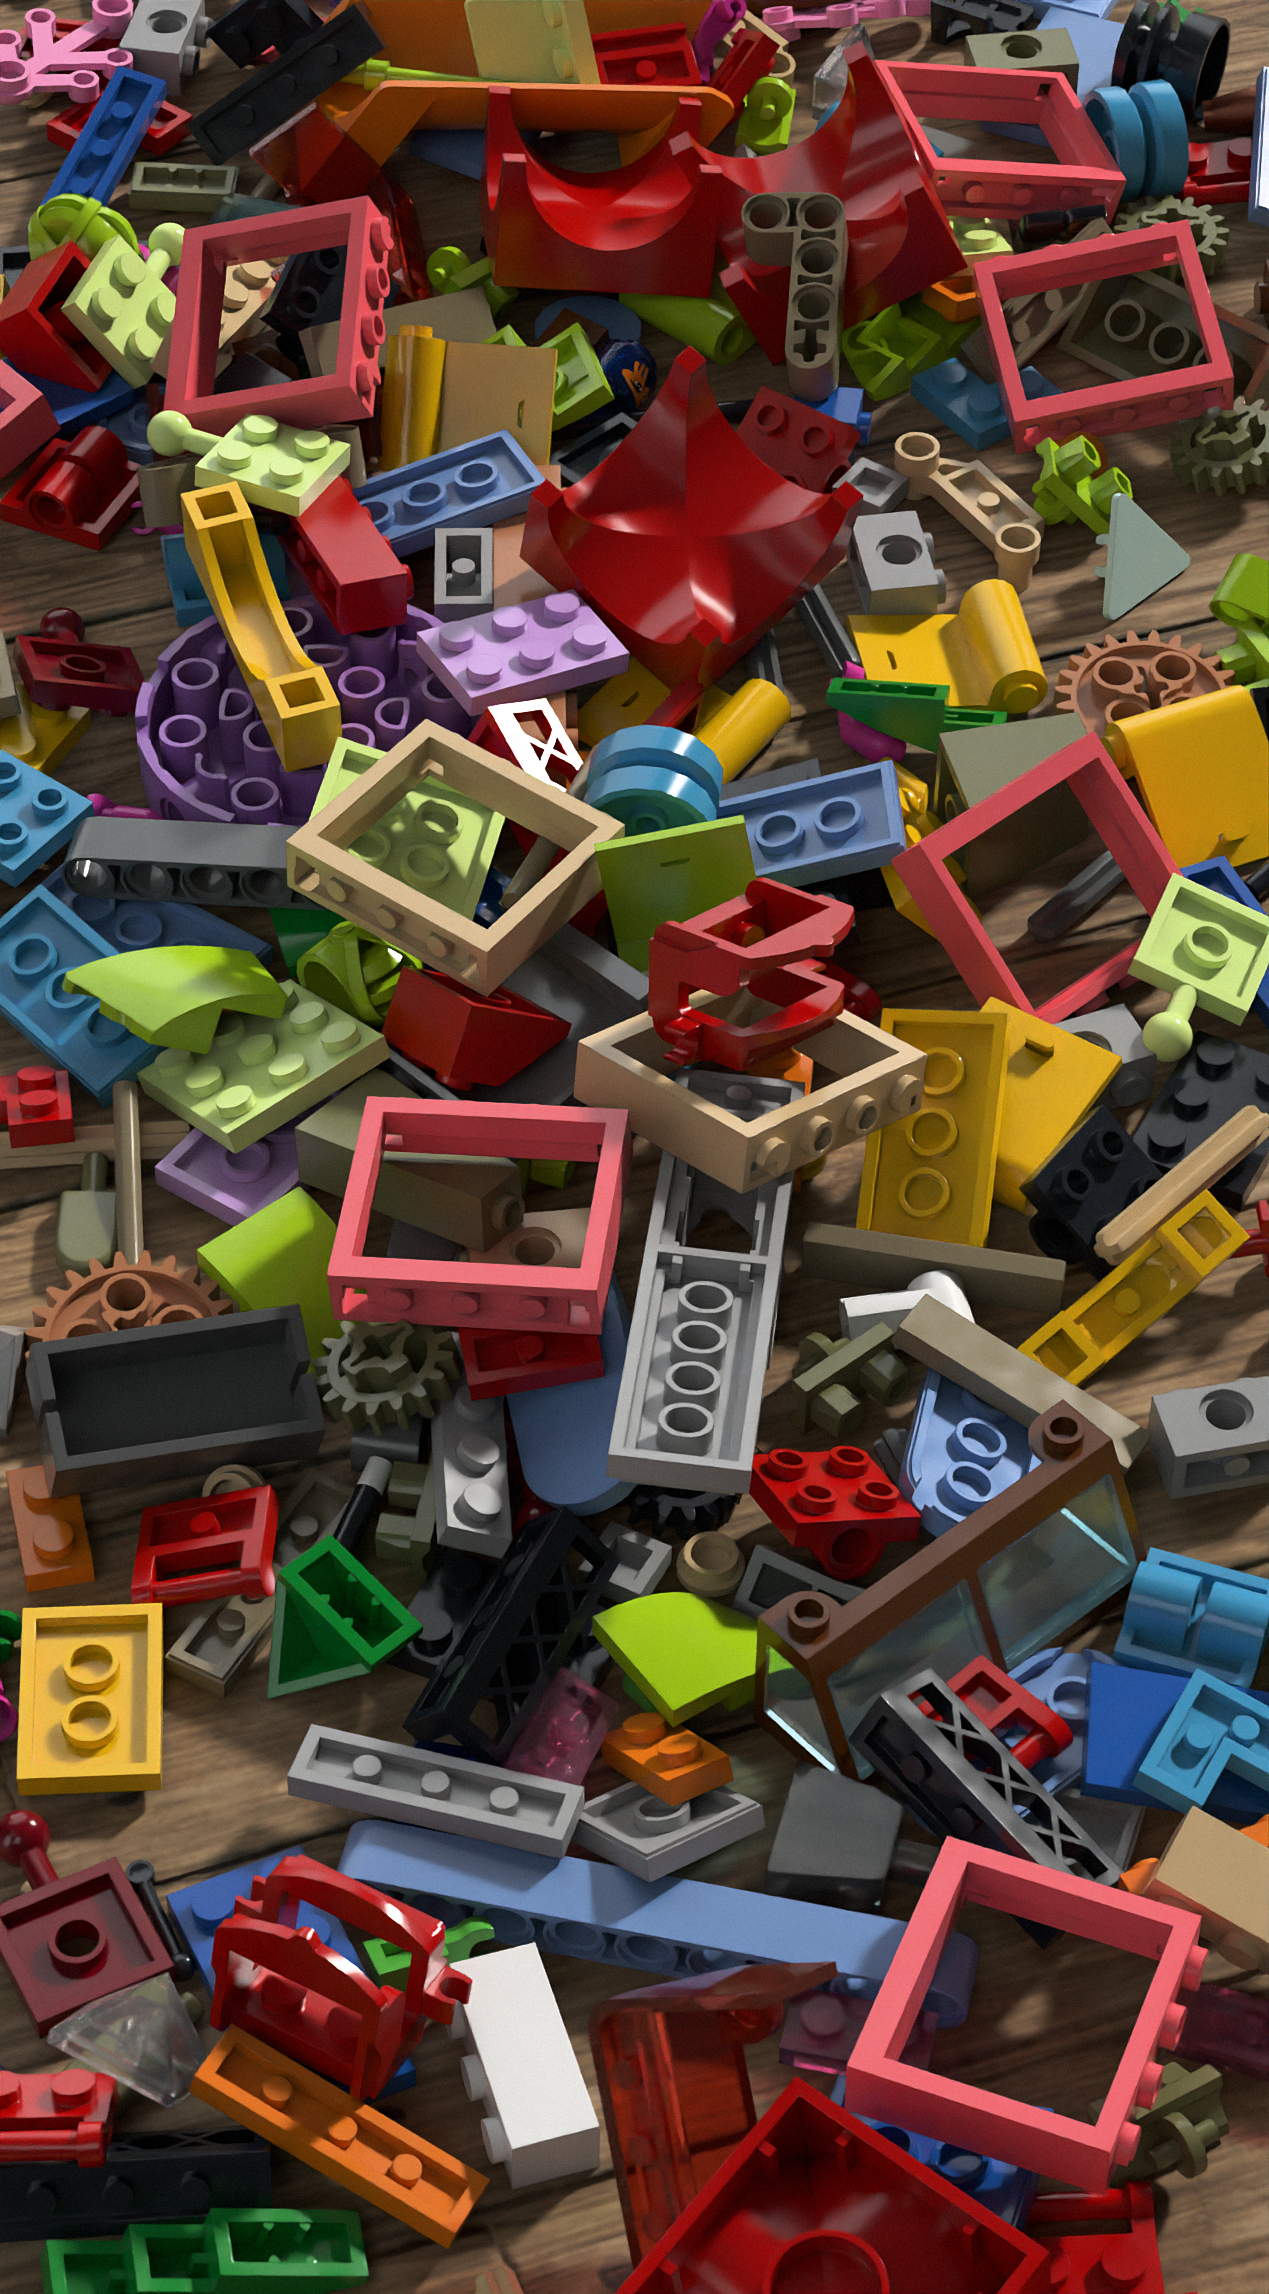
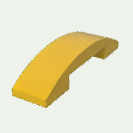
M1205 1189L1163 1224L1150 1240L1066 1311H1060L1021 1344L1017 1350L1076 1387H1079L1189 1295L1243 1246L1250 1236L1214 1196Z

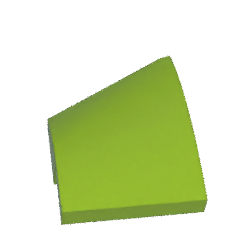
M922 291L843 330L841 351L868 397L876 402L909 389L912 376L954 358L963 350L960 345L982 325L980 315L967 323L950 322L944 319L941 313L922 302Z
M578 323L573 324L539 347L558 349L552 431L589 415L615 399L590 339ZM509 324L481 342L482 344L527 347ZM522 402V404H521V406H520V419H519V426H520V427H521L522 405L524 404V402Z
M214 946L156 947L117 954L66 972L61 986L69 994H81L101 999L99 1013L114 1022L122 1024L131 1033L149 1044L207 1055L222 1008L281 1019L288 998L287 994L252 951Z
M299 1186L197 1249V1259L200 1269L210 1279L216 1280L219 1283V1287L239 1304L240 1312L299 1304L311 1357L307 1374L314 1373L316 1379L318 1377L312 1365L313 1360L327 1356L322 1346V1341L325 1338L340 1340L344 1336L340 1323L344 1320H334L327 1280V1272L338 1227L317 1202ZM354 1289L353 1294H367L366 1289ZM349 1321V1322H352L354 1325L357 1326V1325L363 1323L364 1321ZM321 1403V1408L323 1412L324 1410H326V1406H322Z
M683 1592L658 1593L635 1598L593 1616V1635L672 1727L679 1725L720 1701L731 1712L754 1699L758 1619L708 1597ZM767 1644L764 1693L780 1684L794 1692L810 1684L804 1675Z

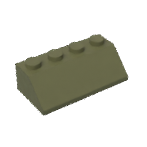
M1149 270L1090 282L1056 346L1058 349L1120 381L1208 364L1187 290ZM1213 303L1234 375V401L1238 396H1244L1245 404L1251 406L1255 401L1263 399L1268 410L1269 330ZM1216 388L1207 389L1204 392L1216 390Z

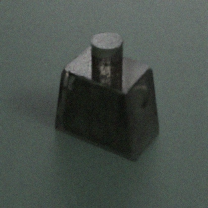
M797 1761L766 1870L765 1895L882 1917L891 1882L924 1889L941 1848L902 1839L906 1803L900 1796L816 1765Z

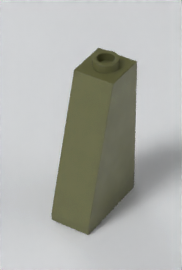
M373 1068L295 1127L299 1181L344 1198L367 1096L423 1098L385 1071ZM385 1151L372 1210L485 1253L524 1222L525 1204L522 1198L520 1167L506 1157Z

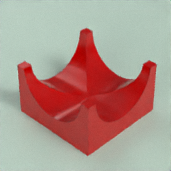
M862 41L842 50L847 63L848 77L845 93L840 104L828 121L802 142L786 150L766 156L736 158L723 156L705 149L687 131L668 141L672 153L691 187H693L696 180L699 164L720 165L722 168L723 181L716 238L729 268L720 272L719 276L724 289L773 366L786 360L785 339L791 266L760 265L752 261L748 256L741 210L749 198L766 192H823L838 197L844 204L849 249L843 330L968 267L909 126Z
M488 85L478 209L493 285L710 298L723 171L720 165L699 164L696 180L693 187H691L675 159L668 142L687 131L699 144L702 107L700 98L678 97L676 111L666 133L656 146L640 159L619 169L599 173H584L554 165L537 154L524 140L515 124L511 108L510 87Z
M690 345L674 359L665 383L648 410L605 460L588 475L565 490L560 491L546 479L530 494L519 556L559 592L574 589L630 652V655L672 692L686 676L704 685L703 690L706 692L844 559L864 497L847 480L834 493L822 494L812 492L788 481L766 465L741 440L724 417L708 383L706 373L707 359Z
M796 2076L615 2294H1052L1050 2252Z

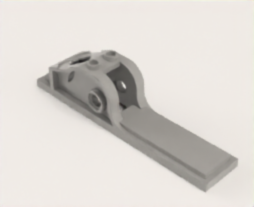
M685 1068L677 1069L675 1080L679 1085L747 1123L804 1097L806 1083ZM663 1149L608 1450L606 1477L621 1479V1482L730 1495H735V1493L749 1494L766 1370H770L795 1170L749 1192L740 1194ZM752 1163L751 1172L756 1170L757 1163ZM721 1210L731 1217L732 1222L737 1223L747 1231L752 1240V1250H750V1254L690 1248L688 1247V1242L692 1232L700 1226V1220L706 1212Z

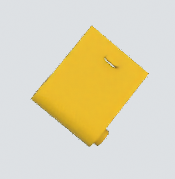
M399 325V335L387 336L377 471L389 472L504 429L509 431L534 465H549L558 349L445 341L432 338V327L419 325ZM522 402H524V404L522 405L521 427H520V426H519L520 406H521Z
M990 579L973 585L965 593L961 601L959 614L847 616L846 626L851 643L861 659L860 667L865 669V680L950 685L949 708L1007 712V714L1024 713L1035 708L1044 700L1048 692V683L1017 592L1013 585L1005 580Z
M633 657L629 661L628 672L613 676L577 711V728L566 729H578V739L594 747L601 740L620 729L642 725L672 691ZM764 679L749 680L733 696L714 685L704 693L698 728L691 735L698 738L715 753L723 768L722 785L731 782L788 724L791 718V706L783 692L774 684Z
M1235 685L1108 723L1105 728V736L1100 741L1124 780L1136 778L1151 823L1179 869L1223 855L1233 868L1269 858V742L1255 703L1246 688L1241 685Z
M991 996L979 1012H1005L1009 1014L1012 1020L992 1199L1024 1215L1030 1216L1037 1209L1019 1190L1020 1185L1083 1119L1122 1066V1057Z

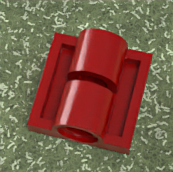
M763 385L736 431V434L750 450L779 475L799 487L822 494L832 493V486L851 468L850 462L847 459L861 436L854 427Z
M91 425L83 428L71 443L54 438L0 501L1 520L101 551L135 510L131 505L134 502L141 501L136 468L142 465L128 461L127 451L122 441L114 433L101 426Z
M836 1446L830 1451L798 1452L792 1449L780 1448L772 1450L769 1454L754 1455L749 1494L791 1546L807 1547L832 1577L840 1580H851L861 1577L879 1562L886 1542L917 1540L922 1516L864 1450L852 1446Z

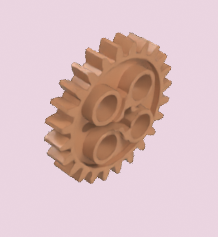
M1128 630L1125 643H1119L1108 634L1104 638L1103 650L1091 643L1085 644L1083 657L1076 655L1069 657L1068 670H1060L1058 685L1055 687L1053 710H1056L1055 715L1078 712L1087 734L1095 731L1098 738L1101 739L1105 736V728L1108 723L1232 687L1235 672L1233 670L1219 671L1221 663L1219 655L1202 659L1203 645L1200 643L1193 645L1187 650L1181 648V636L1177 634L1168 644L1160 642L1159 634L1156 630L1151 631L1147 641H1140L1133 630ZM1142 675L1144 676L1145 683L1147 686L1146 693H1141L1143 684Z
M143 1250L137 1265H128L123 1253L118 1251L114 1256L113 1267L105 1269L95 1258L89 1259V1276L83 1278L72 1270L66 1271L67 1291L49 1286L46 1289L48 1307L36 1306L33 1308L34 1327L25 1331L27 1352H25L26 1364L28 1363L31 1343L233 1314V1302L231 1299L220 1300V1288L216 1280L201 1285L199 1266L193 1265L182 1274L177 1273L176 1256L174 1255L168 1256L161 1266L157 1267L152 1266L149 1250ZM126 1307L136 1308L130 1311H119V1309Z

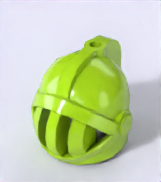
M78 193L61 194L51 198L46 204L41 205L34 215L31 216L28 225V244L31 261L72 240L88 260L92 262L105 241L118 234L144 261L143 253L139 248L135 232L129 221L120 213L108 207H102V202L92 197L87 198Z
M344 921L333 927L325 939L299 958L296 973L302 987L372 1028L373 1026H384L402 966L424 969L425 963L351 921Z

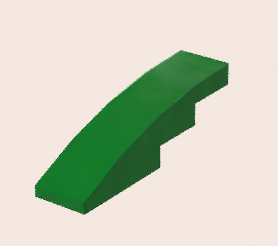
M833 677L826 692V704L881 733L936 754L938 752L939 733L1007 723V712L949 708L950 685Z
M211 2208L203 2225L129 2224L122 2241L46 2240L40 2254L44 2294H325L365 2285L369 2278L358 2210Z

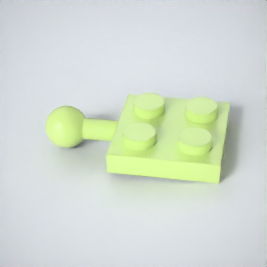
M175 223L161 224L152 231L148 240L150 256L146 262L137 255L119 234L105 241L60 309L133 390L148 383L154 374L150 367L174 318L176 297L164 285L161 278L168 267L180 265L185 229Z
M172 410L156 414L149 422L147 428L148 442L152 449L160 455L173 457L182 454L184 451H189L204 456L195 465V486L208 488L237 481L246 502L296 517H300L350 464L351 444L331 439L319 431H305L278 423L274 418L265 415L247 413L224 437L193 429L189 420L183 414Z
M1173 872L1127 971V974L1172 994L1165 1012L1151 1017L1145 1024L1142 1033V1040L1145 1046L1157 1054V1060L1173 1062L1182 1058L1189 1051L1192 1045L1193 1034L1188 1021L1195 1005L1241 1026L1269 964L1268 916Z

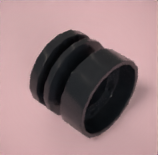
M1138 0L1128 16L1117 44L1112 68L1111 87L1118 86L1128 93L1130 87L1136 83L1162 79L1170 83L1178 95L1185 116V122L1199 126L1204 122L1202 101L1212 100V98L1217 97L1224 76L1230 47V23L1225 18L1193 11L1187 16L1180 27L1179 10L1175 5L1167 4L1160 9V5L1156 0Z

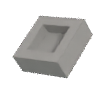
M861 457L832 486V493H834L847 480L864 495L858 516L890 513L908 495L909 477Z
M612 1521L599 1538L621 1560L601 1595L621 1604L635 1598L651 1595L671 1565L672 1546ZM586 1559L579 1568V1583H584L593 1568Z

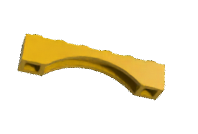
M237 481L180 494L185 548L285 772L328 763L337 738H343L340 703L323 667L314 664L307 657L288 623L269 573L253 515Z

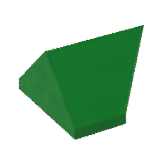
M331 1534L278 1571L266 1700L371 1673L423 1633L424 1626Z

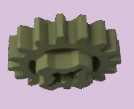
M1166 194L1162 202H1157L1151 196L1145 197L1143 207L1138 204L1129 203L1127 205V214L1118 213L1113 234L1148 228L1157 223H1172L1188 219L1204 275L1212 276L1215 265L1223 266L1225 262L1229 229L1224 228L1225 218L1222 215L1211 216L1212 206L1209 204L1196 208L1193 206V198L1187 197L1181 203V200L1174 199L1172 194ZM1179 264L1149 270L1173 283H1176L1179 277H1183Z
M1238 396L1234 401L1233 410H1222L1215 406L1206 410L1200 417H1196L1194 421L1188 419L1180 420L1178 422L1180 433L1170 435L1172 448L1169 449L1174 473H1179L1180 482L1183 486L1194 482L1196 493L1201 494L1209 487H1215L1216 495L1223 496L1228 487H1236V490L1242 494L1246 493V485L1253 482L1261 486L1267 484L1265 473L1269 472V409H1266L1265 400L1259 399L1251 406L1245 404L1244 396Z
M403 1319L397 1323L364 1321L357 1326L352 1322L344 1320L340 1323L344 1336L340 1340L325 1338L322 1341V1346L327 1356L314 1359L312 1364L318 1377L315 1380L319 1399L322 1406H326L331 1420L336 1423L345 1419L350 1432L357 1433L366 1423H371L375 1436L383 1435L387 1424L397 1421L403 1431L410 1429V1416L417 1412L427 1418L434 1416L435 1414L430 1403L434 1398L450 1400L453 1394L448 1381L461 1378V1371L457 1363V1359L461 1356L452 1332H447L446 1326L410 1324Z

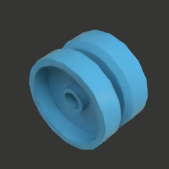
M1162 79L1140 82L1130 87L1128 93L1118 86L1093 89L1085 95L1082 106L1127 180L1118 204L1134 201L1138 198L1140 192L1143 196H1151L1153 199L1165 197L1166 194L1175 196L1180 193L1187 180L1189 143L1185 116L1178 95L1170 83Z
M640 725L624 728L601 740L591 755L587 776V793L584 796L583 802L625 824V837L716 820L720 805L723 768L715 753L695 736L672 727Z

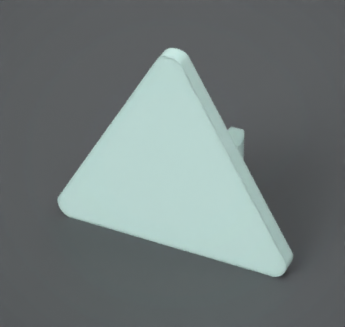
M1124 493L1113 495L1109 534H1101L1096 537V544L1108 546L1106 566H1094V574L1098 577H1105L1103 616L1109 620L1119 618L1190 565V556L1132 499Z

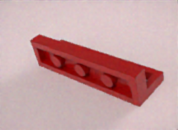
M546 698L487 707L467 738L469 742L499 758L510 761L514 766L548 784L559 787L564 792L567 789L550 780L544 770L545 766L565 775L571 784L583 765ZM535 721L546 740L543 744L524 734L518 723ZM505 817L527 856L539 835ZM561 847L543 878L571 852ZM604 888L567 923L583 934L591 933L608 909Z

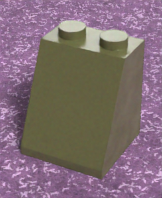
M1075 712L939 733L933 814L945 825L1058 750L1085 736L1087 731L1079 713ZM1065 779L950 854L964 871L966 880L962 883L966 896L972 902L983 898L1086 840L1089 817Z

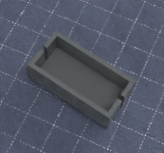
M299 1304L31 1343L26 1377L36 1429L42 1428L39 1444L50 1499L211 1474L216 1469L233 1463L256 1467L316 1457L326 1427L314 1373L307 1374L311 1357ZM291 1390H295V1393H294V1395H293V1398H292Z

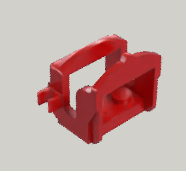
M760 877L749 882L744 894L683 923L669 920L658 925L655 929L654 937L649 938L648 1016L652 1017L653 1026L658 1036L665 1042L675 1046L673 1050L665 1053L663 1058L684 1067L700 1060L704 1062L712 1060L736 1071H745L835 1025V1017L843 1013L844 984L818 974V972L826 969V964L810 958L829 957L834 954V946L839 944L848 935L852 927L854 907L821 894L814 896L774 880ZM747 987L754 996L781 1006L784 1009L743 1029L693 1009L689 1004V995L703 989L713 994L727 997Z
M302 1854L296 1857L285 1856L267 1878L258 1875L253 1876L250 1893L251 1901L237 1895L235 1897L233 1917L226 1918L215 1931L211 1966L216 1974L210 2026L220 2032L225 2031L231 2024L237 2026L276 2051L349 2086L350 2096L359 2101L365 2100L368 2096L373 2099L378 2096L422 2040L425 2021L428 2017L439 2023L452 2025L456 2000L463 2004L469 2003L473 1980L465 1974L446 1966L447 1958L442 1956L446 1929L443 1922ZM300 1899L412 1953L406 1992L404 1993L389 1985L379 1989L360 1969L335 1950L324 1945L315 1930L307 1926H302L296 1930Z

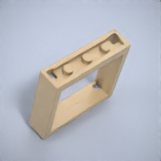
M425 719L286 840L287 886L487 997L604 888L594 843L625 838V824L617 821L609 814L599 811L565 793L559 787L548 784L514 766L510 761L499 758L469 742L459 734ZM427 776L433 777L571 852L488 929L344 851Z
M747 987L727 997L719 996L703 989L689 995V1004L693 1009L743 1029L784 1009L781 1006L754 996ZM843 1009V1013L835 1017V1025L791 1048L845 1078L747 1123L664 1076L684 1066L663 1058V1055L673 1050L675 1046L665 1042L658 1036L653 1026L652 1017L648 1016V1011L578 1041L573 1097L589 1107L629 1109L631 1131L738 1193L744 1194L919 1111L921 1108L922 1092L925 1091L923 1083L927 1054ZM752 1163H757L756 1170L751 1172Z

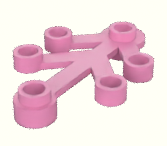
M93 0L92 20L54 44L56 15L51 10L44 8L28 11L25 15V33L32 39L34 57L26 62L20 60L22 56V38L20 34L12 30H0V103L6 105L19 104L38 92H68L69 98L75 102L90 103L95 101L99 97V77L96 73L89 70H102L103 75L111 80L118 65L133 70V55L130 51L119 48L97 52L80 51L102 37L107 39L122 38L133 16L132 0ZM78 70L71 74H46L49 71Z
M853 0L793 10L791 6H777L764 9L762 11L763 18L759 20L785 40L792 42L801 38L800 28H843L857 25L859 23L858 19L862 18L888 19L900 16L930 15L932 0Z

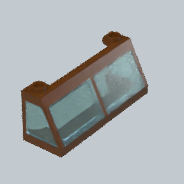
M1064 1399L1038 1416L1030 1425L1028 1445L1034 1456L1042 1462L1039 1466L842 1607L831 1597L820 1592L800 1591L786 1596L758 1616L753 1720L849 1806L884 1780L847 1740L881 1694L929 1667L946 1683L980 1654L1007 1674L1039 1651L1065 1646L1128 1599L1137 1568L1141 1561H1146L1147 1554L1114 1443L1107 1434ZM921 1695L912 1700V1702L918 1706L926 1699Z

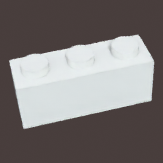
M535 1942L449 1964L451 1968L473 1980L469 2003L463 2004L456 2000L452 2025L445 2024V2028L450 2040L458 2038L463 2040L468 2056L460 2058L461 2072L470 2101L482 2099L488 2118L481 2119V2130L490 2162L492 2164L504 2163L512 2190L599 2167L600 2126Z

